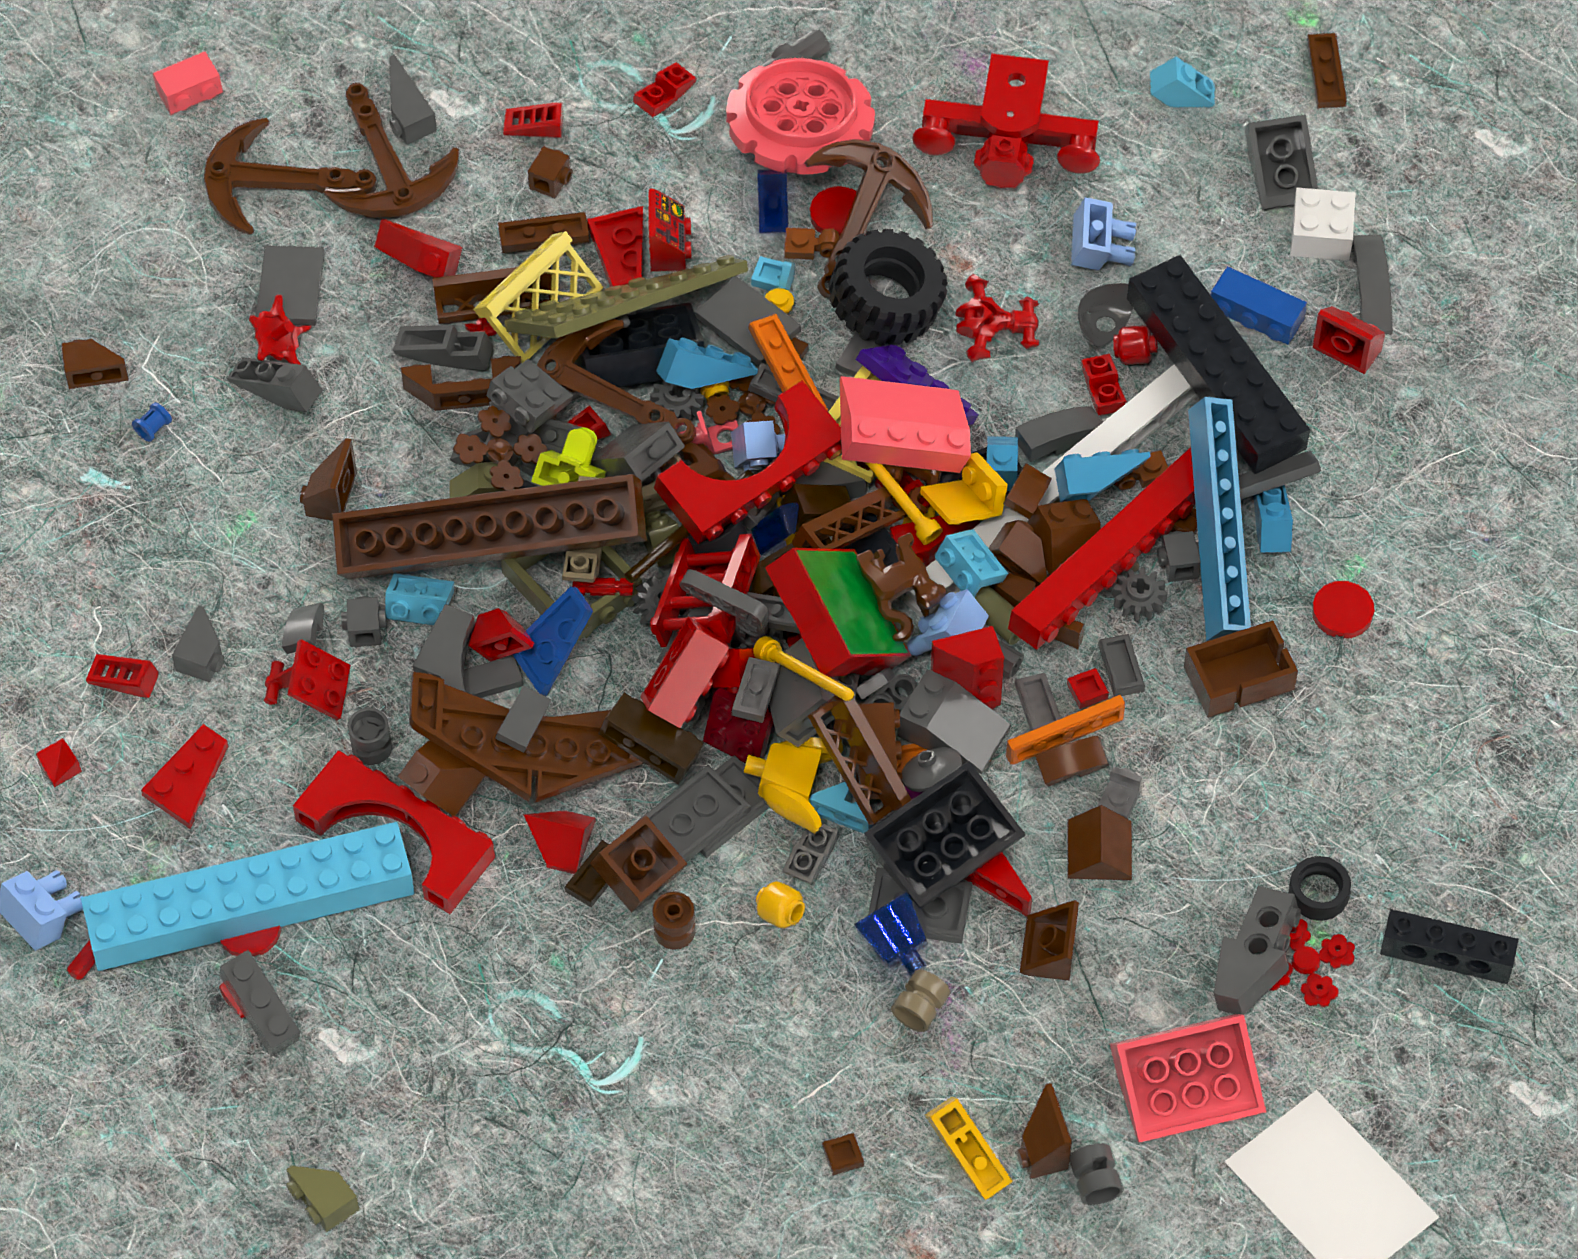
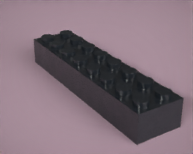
M1181 255L1129 278L1127 300L1199 399L1213 397L1232 400L1236 449L1254 474L1307 450L1310 428Z

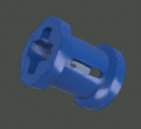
M157 402L152 403L149 406L150 410L140 419L132 421L133 429L147 442H151L155 438L154 434L160 428L172 422L170 414Z

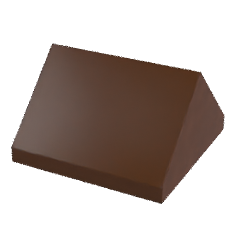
M1103 805L1068 819L1067 879L1132 880V821Z
M1073 900L1027 915L1020 965L1021 974L1070 981L1079 909L1078 901Z

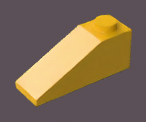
M951 1096L925 1114V1117L984 1200H987L1013 1182L958 1098Z

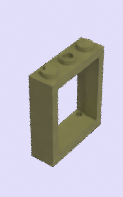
M611 546L603 547L601 560L619 579L626 578L625 573L631 567ZM549 554L501 560L502 574L542 615L554 601L525 570ZM639 577L633 582V594L631 596H620V593L604 595L591 604L590 607L593 613L578 640L581 641L584 637L588 638L592 631L601 624L611 622L617 613L626 607L634 606L635 602L632 600V597L639 593L636 587L642 583V579Z

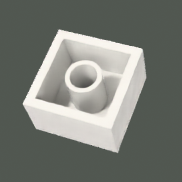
M1296 188L1290 256L1349 261L1353 243L1355 192Z

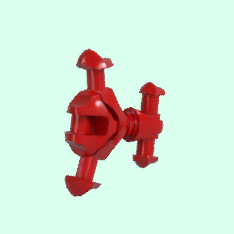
M975 274L967 278L965 287L968 291H973L974 297L956 309V316L964 318L963 321L957 323L956 332L975 340L974 345L966 351V355L971 362L991 358L990 351L986 349V343L991 342L995 334L1003 330V328L1004 330L1008 329L1011 333H1023V340L1020 344L1025 349L1039 346V340L1035 339L1039 320L1034 313V307L1039 305L1038 300L1026 296L1024 299L1019 300L1022 311L1012 310L1009 313L999 307L992 297H986L984 288L987 287L989 281Z

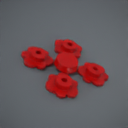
M1300 919L1298 926L1292 927L1289 935V947L1295 951L1291 959L1292 965L1288 962V972L1270 990L1275 991L1281 985H1289V976L1294 968L1301 974H1310L1307 977V983L1302 984L1300 989L1305 994L1304 1002L1312 1007L1318 1004L1321 1007H1327L1330 1004V1000L1338 997L1339 990L1335 985H1332L1333 980L1331 977L1324 976L1322 978L1314 972L1319 969L1321 961L1330 963V966L1334 969L1340 968L1341 965H1352L1355 960L1353 954L1355 945L1352 942H1347L1344 935L1335 934L1331 940L1324 939L1322 941V949L1318 954L1314 948L1305 946V942L1311 939V933L1307 930V922Z

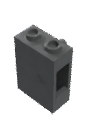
M669 421L635 424L629 426L593 455L590 465L607 471L605 478L633 474L641 479L643 487L651 483V478L653 481H656L657 476L662 473L659 467L682 450L685 445Z
M802 638L785 651L788 655L819 671ZM780 665L778 678L769 702L776 735L797 747L802 745L817 733L808 715L835 695ZM829 676L836 681L835 676ZM830 710L820 717L825 726L835 719Z

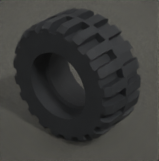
M878 229L867 231L866 235L862 233L855 236L843 248L832 272L828 287L831 306L836 308L835 314L840 321L844 320L846 322L845 326L851 332L857 331L860 333L859 337L865 340L871 338L875 340V343L882 345L885 342H890L891 345L902 344L903 340L906 343L916 340L917 337L923 336L930 326L933 325L946 298L948 280L946 273L943 272L945 268L941 260H936V253L930 247L926 248L923 245L924 242L919 238L913 239L909 237V233L903 231L895 233L893 229H883L882 232H879ZM877 275L893 279L904 287L909 297L892 298L873 288L866 277Z

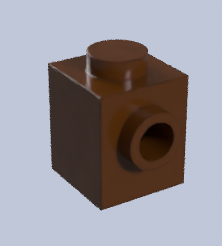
M543 146L527 171L529 189L555 199L563 185H568L573 174V170L570 168L569 155L558 149L553 150Z

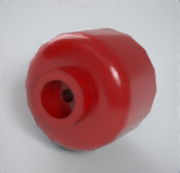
M1124 326L1120 328L1119 333L1115 334L1113 338L1115 358H1120L1121 363L1124 365L1147 364L1152 359V353H1158V341L1151 335L1147 326Z

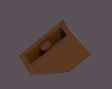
M77 339L61 343L64 371L69 389L129 380L124 358L93 339Z
M1015 520L1005 523L989 546V550L1010 573L1036 582V587H1038L1047 578L1041 538L1034 533L1033 527L1025 521Z

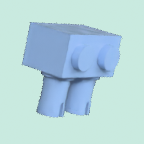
M1085 197L1073 215L1071 265L1098 271L1107 261L1131 266L1135 259V247L1111 243V236L1132 241L1136 233V223L1112 218L1113 203Z
M773 421L744 422L731 432L734 468L744 467V472L746 470L751 472L761 471L762 467L768 466L770 461L780 455L784 448L785 438L784 434L776 435Z
M968 589L946 594L940 600V606L936 613L920 618L918 627L922 634L910 637V641L907 643L908 650L913 656L931 651L932 641L983 628L989 615Z
M58 870L37 880L26 871L1 884L0 914L35 951L60 939L65 919L83 911L81 902L83 895L80 896L78 891L57 901L51 896V894L63 890L67 886L65 877L63 875L60 876L61 872Z

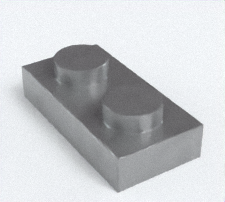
M749 657L732 707V716L763 723L778 678L780 664Z

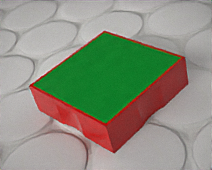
M792 548L766 566L765 569L785 607L793 617L801 637L821 673L828 677L845 676L849 673H856L862 676L876 675L886 667L893 669L911 657L905 642H897L893 639V635L898 632V629L894 622L884 619L879 612L878 602L873 594L872 586L862 576L856 561L858 554L855 549Z

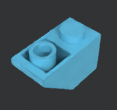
M1174 57L1150 71L1151 95L1167 106L1212 107L1215 105L1214 82L1178 57Z

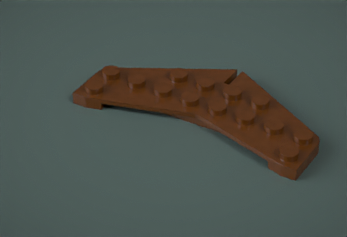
M413 672L409 708V724L411 728L527 802L531 798L532 776L536 777V803L644 764L598 734L604 719L611 710L555 717L543 716L523 753L495 739L510 709L444 684V679L420 672Z

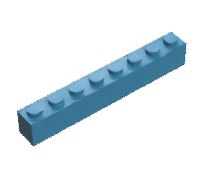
M1204 397L1188 410L1205 631L1206 641L1250 628L1251 621L1233 403L1231 399Z

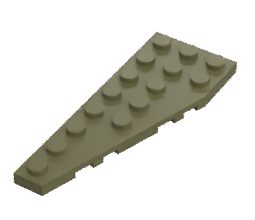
M725 255L718 257L716 262L698 264L693 266V268L650 279L644 277L635 278L628 281L629 284L612 286L604 289V291L561 302L556 300L546 301L539 304V309H523L515 312V317L504 320L506 330L512 333L558 338L748 272L747 260L734 259V255Z

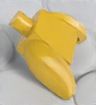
M811 737L799 747L787 740L773 743L770 746L767 760L748 755L743 773L761 778L758 795L764 799L775 813L813 834L822 826L819 814L809 803L819 764L832 760L820 738ZM840 739V743H839V751H840V753L843 752V746H842V740H841V739Z

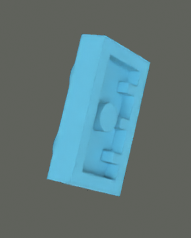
M974 529L946 535L935 554L936 560L960 591L968 589L974 598L981 587L1003 582L1008 575V572Z
M394 573L385 594L386 618L434 625L444 605H449L454 593V581Z

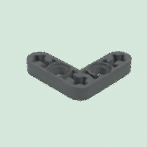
M691 569L686 571L679 584L682 590L701 601L735 616V635L739 641L754 648L759 638L767 636L768 608L763 603L698 571Z

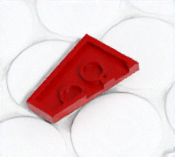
M643 206L587 219L588 230L610 287L629 284L628 281L632 279L642 278Z
M203 724L141 789L142 796L191 829L195 820V813L205 799L207 787L211 779L215 777L229 747L227 740Z

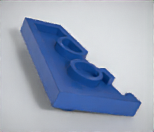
M570 586L526 630L534 642L533 648L512 654L538 693L544 696L548 695L593 613L592 608L577 587Z

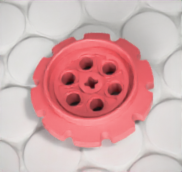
M787 58L775 60L766 67L758 66L739 79L738 90H731L727 100L726 122L730 124L729 135L734 144L744 154L753 153L756 163L779 172L797 173L800 175L827 172L832 166L818 165L807 167L804 162L815 152L831 143L853 139L870 141L874 130L875 110L871 108V96L866 87L857 78L849 79L844 69L820 60Z

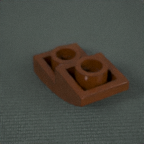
M1025 463L1003 504L1030 520L1052 478Z
M1098 735L1073 741L1035 755L1044 782L1048 787L1075 775L1083 777L1109 766Z

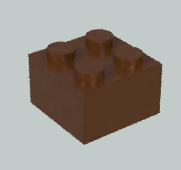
M645 815L601 850L590 864L632 913L678 876L686 867L687 862Z

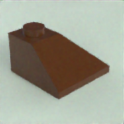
M345 438L311 474L308 485H303L300 493V503L304 504L306 516L333 521V513L345 512L357 475L352 439Z
M428 740L414 753L397 777L452 816H457L486 775Z
M1052 1083L1045 1084L1023 1132L1021 1149H1017L1020 1167L1022 1169L1027 1168L1030 1179L1069 1169L1072 1141Z

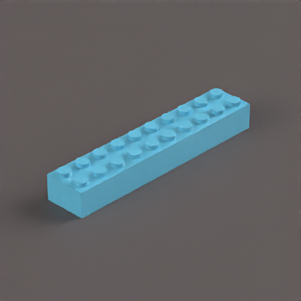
M393 822L81 897V902L97 970L101 971L220 942V940L279 925L280 927L414 895L415 893L412 873L398 822Z

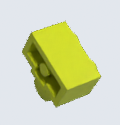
M584 427L573 429L567 435L561 454L553 450L540 453L531 482L545 486L576 482L579 476L605 478L607 471L590 465L597 444L595 433L589 428Z

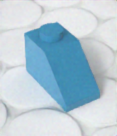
M987 436L986 462L1008 484L1007 491L1012 489L1017 479L1018 437Z

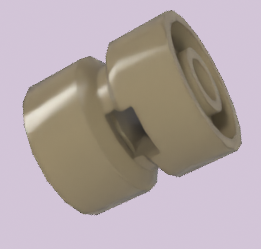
M916 970L905 985L906 991L899 994L891 1007V1011L897 1020L905 1026L918 1032H925L936 1017L935 1008L941 1009L950 996V989L936 975L925 970Z

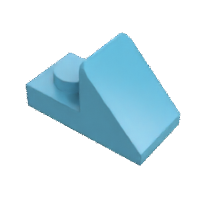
M845 782L813 793L809 799L810 804L822 818L863 834L874 825L868 824L857 802H850L853 795Z

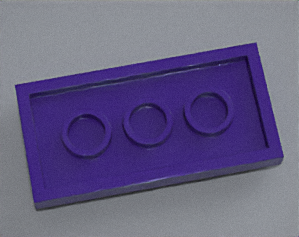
M897 345L861 349L855 359L881 381L949 389L947 384L930 376L927 373L926 367L909 359L906 356V352ZM961 398L968 425H972L979 414L971 409V404Z

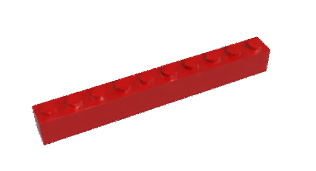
M1191 447L1011 610L1008 630L1036 650L1045 642H1052L1062 626L1065 624L1070 625L1084 606H1091L1096 600L1098 593L1104 588L1109 589L1123 570L1126 572L1130 570L1137 557L1142 553L1147 554L1161 535H1168L1178 519H1185L1195 505Z

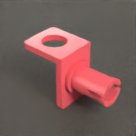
M701 410L697 411L700 423H697L698 426L695 427L696 436L692 442L697 445H707L714 455L731 450L732 440L728 443H721L717 437L724 430L733 431L738 427L737 420L733 422L727 421L724 425H715L707 428Z

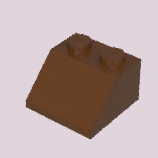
M1087 499L1038 505L1030 520L1027 521L1033 527L1034 533L1041 538L1045 567L1049 575L1101 529V522Z

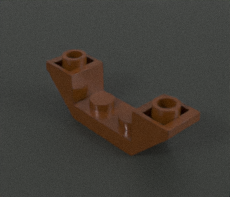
M521 356L492 358L491 379L476 378L470 381H445L439 384H433L431 364H414L408 367H401L403 389L435 411L489 406L491 399L486 395L491 380L510 366L514 369L521 364Z

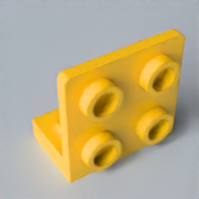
M976 452L971 453L970 458L962 470V480L921 487L920 494L948 524H960L967 521L986 520L990 517L1002 516L1008 484Z

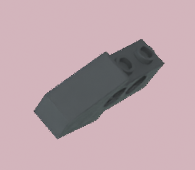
M1258 886L1237 938L1223 937L1214 987V997L1218 1010L1245 1015L1288 972L1289 965L1286 953L1290 944L1289 935L1292 927L1298 926L1301 917V909L1297 906L1294 894ZM1264 951V953L1262 954H1255L1257 952Z

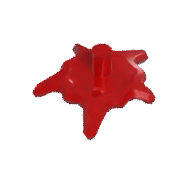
M277 294L270 311L260 312L259 317L254 315L249 317V322L254 328L255 339L258 343L257 359L263 361L267 356H272L278 361L285 359L290 364L301 365L295 354L299 347L297 338L302 333L309 331L311 326H294L284 313L282 295Z

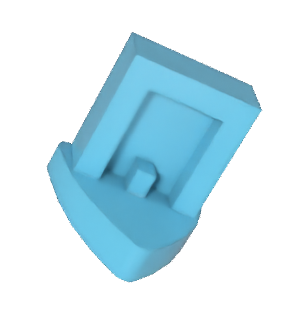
M760 256L751 278V286L769 291L776 288H783L789 291L795 275V263L790 261L781 262Z

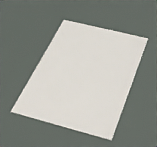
M1317 1090L1224 1161L1316 1259H1388L1439 1218Z

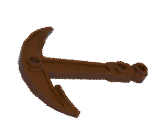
M361 83L351 84L345 92L347 105L351 108L352 116L361 135L365 136L386 190L365 194L364 188H326L324 195L331 202L346 211L372 218L399 217L424 208L440 197L454 179L459 164V148L453 147L445 157L429 167L430 174L415 181L409 180L383 130L382 119L373 100L369 98L368 89Z
M267 117L237 126L221 138L208 156L204 170L205 188L212 208L225 223L248 235L254 233V228L243 215L236 196L232 195L233 188L316 190L319 193H324L326 188H364L365 194L374 193L377 187L376 176L368 169H361L355 173L351 169H341L338 167L311 169L239 162L240 152L246 153L254 139L269 125Z
M853 139L831 143L815 152L804 162L807 167L818 165L842 167L847 163L864 171L840 238L834 244L824 267L825 275L818 281V291L825 298L830 297L825 283L829 284L836 265L835 258H839L848 242H851L855 236L865 232L887 183H890L905 194L902 200L915 212L925 229L932 228V205L926 187L918 172L891 148L876 142ZM877 160L883 162L884 168L878 165Z
M610 319L561 336L545 350L539 359L537 366L563 388L633 418L638 424L669 421L676 433L679 426L685 425L687 426L686 431L682 434L677 433L684 445L694 440L696 429L689 419L677 418L674 412L649 400L643 401L574 364L586 347L591 350L605 337L624 328L623 320ZM550 362L556 363V367L553 370L546 369ZM655 412L661 414L660 418L656 421L650 419L651 415Z

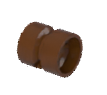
M676 891L667 892L659 896L652 908L656 940L663 947L672 950L688 946L696 933L693 902L685 894Z

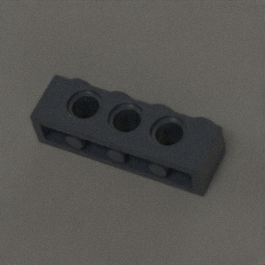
M1390 909L1380 955L1508 985L1519 939Z

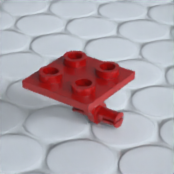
M302 639L297 642L292 667L283 671L285 665L283 662H271L270 675L265 679L267 690L264 702L266 704H277L279 690L288 688V696L335 720L341 719L350 664Z

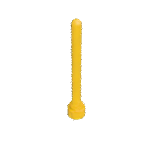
M865 462L916 525L914 529L917 531L916 536L923 545L934 541L943 531L935 519L931 520L921 513L882 464Z
M763 636L755 643L753 653L757 659L773 663L777 662L845 701L853 699L854 692L852 689L783 652L778 641L771 637Z

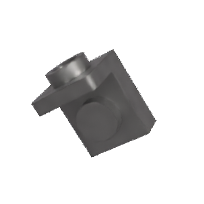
M1113 767L1110 772L1109 782L1098 806L1103 805L1129 819L1141 792L1142 777L1130 769Z

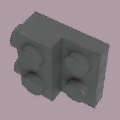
M527 359L515 369L510 366L491 380L486 395L496 406L503 409L516 423L522 425L530 433L569 405L573 397L571 393L530 359Z

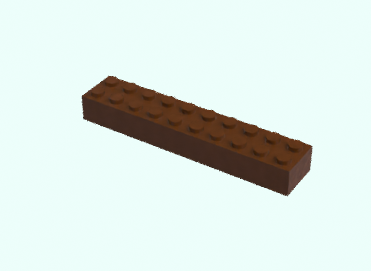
M633 474L332 514L337 575L348 580L647 541L641 479Z

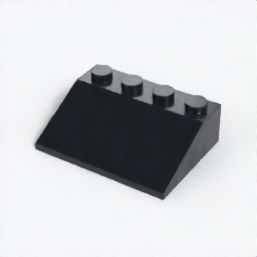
M687 302L636 310V314L628 315L630 320L628 327L619 329L605 337L591 350L586 347L580 356L584 370L617 387H636L646 382L663 383L662 377L657 373V368L669 338L680 341V338H686L694 341L700 347H704V340L692 304Z
M970 761L864 833L868 848L919 909L1026 836Z

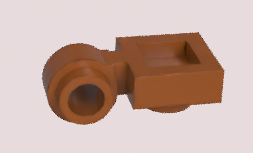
M786 227L784 257L785 259L814 260V252L819 251L821 256L828 258L834 244L840 238L839 232L834 229H825L817 238L816 229Z
M1162 451L1151 452V457L1142 466L1114 485L1119 487L1120 490H1127L1136 484V480H1139L1142 488L1147 487L1168 468Z

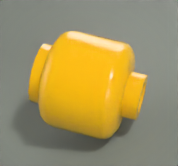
M774 881L768 884L766 887L761 888L756 896L759 917L778 928L785 929L797 924L804 914L805 904L803 903L802 894L782 882Z

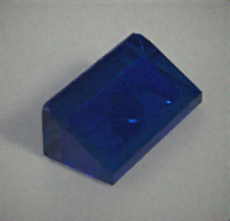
M798 502L781 505L751 529L761 556L795 534L799 510Z

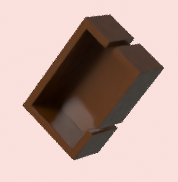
M1273 620L1186 648L1184 669L1207 718L1234 710L1235 703H1238L1239 707H1243L1295 690L1298 670L1288 649H1283L1284 641Z

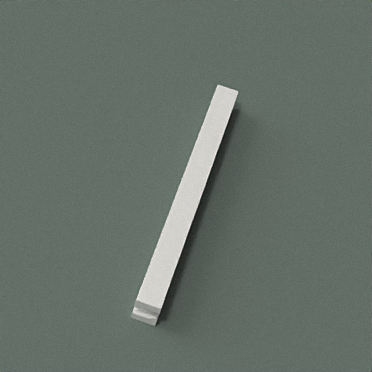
M1175 364L1042 472L1051 477L1052 480L1039 505L1060 502L1054 468L1063 460V457L1070 454L1092 457L1093 454L1104 451L1110 452V455H1118L1123 451L1134 449L1197 397ZM1004 505L1002 516L983 520L974 530L989 548L1005 523L1015 520H1022L1027 523L1029 519ZM934 560L926 567L929 578L937 584L944 585L946 594L960 592V589L937 560ZM915 591L906 592L903 602L918 616L922 617V612L916 602ZM938 604L931 608L929 614L935 613L940 605Z

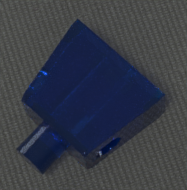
M907 892L854 924L858 934L888 968L902 962L908 974L912 976L914 971L923 970L926 967L918 951L928 945L927 939Z

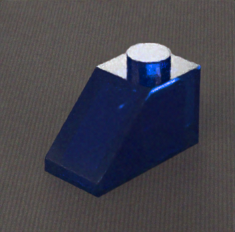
M757 170L759 233L786 232V227H788L787 171Z

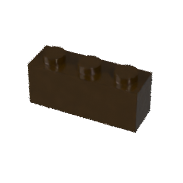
M625 692L604 719L598 733L676 784H679L686 775L704 744L693 733L678 728L648 711L641 700L631 697Z

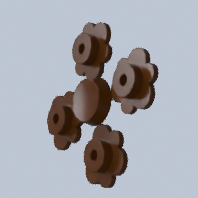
M754 375L729 381L730 388H738L740 391L746 392L740 396L738 402L730 400V397L726 394L720 397L711 396L708 398L706 415L713 417V421L717 425H724L727 420L730 422L735 421L736 413L740 409L742 414L752 417L747 422L773 421L774 432L776 435L780 434V427L775 424V418L771 415L765 416L762 413L765 408V402L771 405L774 404V407L776 403L748 391Z
M489 406L487 410L479 411L477 418L481 422V430L489 432L495 438L491 439L486 445L483 442H479L480 439L477 435H470L469 437L466 434H459L453 451L459 455V460L467 465L472 462L479 464L482 462L483 456L487 455L491 462L497 464V466L491 467L489 471L492 476L490 480L491 485L496 489L503 488L504 491L519 489L523 485V479L519 475L520 469L516 466H511L508 462L513 452L521 456V460L524 463L528 464L532 461L534 464H537L540 453L546 452L547 446L541 444L542 441L538 435L530 434L528 437L520 435L517 439L518 442L512 448L509 442L500 438L504 432H508L511 429V424L509 423L510 415L504 410H498L495 406Z

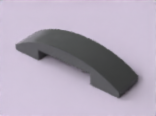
M1353 235L1352 253L1357 269L1361 303L1359 310L1360 320L1377 326L1381 331L1385 332V335H1391L1393 332L1391 290L1382 236Z

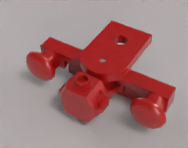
M991 53L982 106L925 99L922 127L915 130L912 135L913 144L918 150L934 156L947 154L954 148L955 138L951 133L988 138L984 142V146L976 150L974 166L980 171V176L987 185L997 186L998 188H1016L1024 181L1026 175L1032 173L1034 157L1028 153L1027 146L1029 143L1062 147L1057 153V161L1062 168L1072 173H1090L1100 164V156L1095 151L1099 120L1041 113L1049 60ZM1012 80H1019L1024 84L1021 86H1012L1009 84V82Z

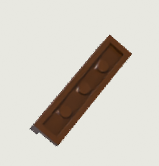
M517 267L432 278L438 324L479 319L480 317L473 310L475 308L473 305L477 301L485 299ZM543 273L540 276L539 289L551 290L552 274ZM523 292L520 295L519 308L532 309V293ZM548 295L549 299L539 300V304L551 301V295ZM454 304L460 307L454 312L443 313L442 306ZM503 311L499 316L512 315V312Z
M883 486L802 524L791 543L795 548H808L811 546L812 548L841 549L908 517V515ZM892 502L900 509L899 511L888 510ZM870 513L877 515V521L874 523L864 520V518ZM852 526H855V530L853 533L843 531ZM832 536V543L824 546L821 541Z
M835 695L808 715L869 825L877 823L891 811L900 809L912 800L854 697L850 701H845ZM829 710L835 718L834 731L827 729L820 718ZM840 738L846 739L851 746L849 758L842 756L839 751ZM856 765L863 767L866 773L864 785L858 784L854 778ZM871 793L878 794L884 805L875 813L869 804Z

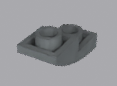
M322 602L295 608L291 611L285 625L282 648L287 654L296 652L297 642L301 639L316 646L317 631L323 630L324 605Z
M822 824L815 834L805 829L799 843H795L782 872L812 885L839 838V830Z

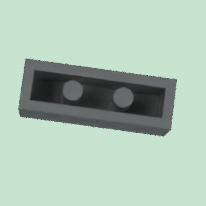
M249 950L220 966V978L270 1057L299 1040V1028Z

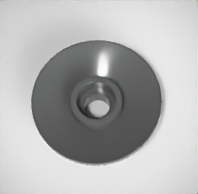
M935 747L925 750L914 756L904 766L902 782L909 790L924 792L962 766V758L957 750L949 747Z

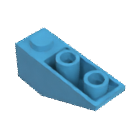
M669 338L658 365L657 373L667 383L695 389L756 375L758 369L750 361L751 358L743 353L734 352L731 355L724 353L722 349L713 345H707V348L697 346V343L686 338H680V341Z
M1130 449L1118 455H1110V452L1104 451L1095 453L1092 457H1081V454H1070L1063 457V460L1054 468L1060 502L1079 499L1090 501L1142 466L1151 457L1150 452L1139 453L1138 449Z
M1285 485L1254 495L1256 531L1260 553L1291 552L1293 518Z

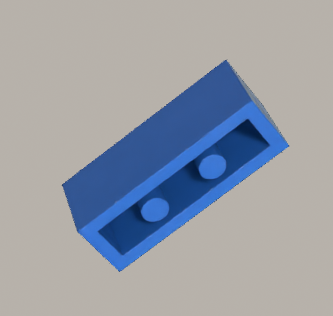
M1228 266L1211 291L1212 298L1226 317L1241 323L1246 328L1257 330L1272 340L1281 341L1289 345L1305 319L1306 301Z

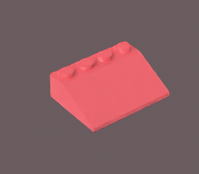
M840 377L842 460L955 473L962 471L971 456L970 428L958 390Z
M1233 1014L1110 1044L1117 1078L1139 1143L1266 1112L1244 1015Z

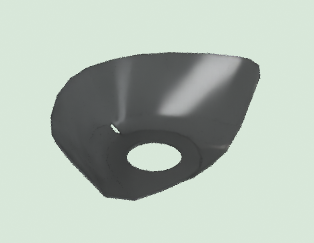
M1116 283L1095 287L1080 300L1078 305L1080 329L1084 337L1096 347L1105 346L1113 340L1115 334L1119 333L1120 328L1126 326L1134 309L1127 300L1128 284ZM1102 317H1109L1114 320L1115 328L1112 331L1103 332L1097 328V321Z

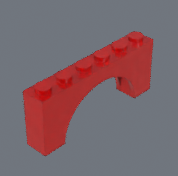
M803 380L780 394L777 398L774 409L778 413L784 428V448L776 460L763 471L739 480H717L695 472L680 460L657 476L654 485L655 491L698 544L706 539L709 541L714 540L724 531L723 528L731 522L733 525L738 524L748 515L749 510L755 506L758 509L765 506L772 499L771 495L779 490L781 492L787 491L796 483L795 479L803 474L805 476L811 475L820 467L819 463L827 458L833 460L842 453L841 427Z
M339 750L293 804L295 820L320 836L329 828L345 819L364 815L391 818L413 829L424 840L432 855L429 872L422 883L424 899L448 914L453 912L495 859L494 845L488 835L481 831L476 833L468 828L460 818L446 815L431 801H423L416 797L408 787L396 785L380 770L375 769L373 771L364 766L363 762L355 755H346Z

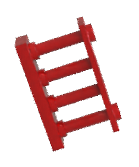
M740 534L735 548L732 551L695 554L689 539H684L681 542L680 548L675 554L674 564L655 615L650 621L651 632L656 636L660 647H667L672 631L680 630L687 617L678 618L681 609L713 607L708 616L691 618L704 627L709 628L710 631H713L714 634L725 640L726 643H730L735 630L736 617L693 596H686V592L682 590L679 584L686 571L690 569L695 570L696 566L729 564L728 568L722 573H708L704 575L747 595L761 557L751 534Z

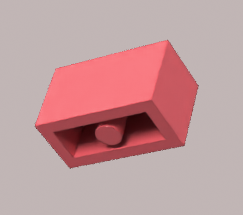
M205 51L153 73L156 91L170 115L186 110L195 104L212 99L223 93L220 75Z

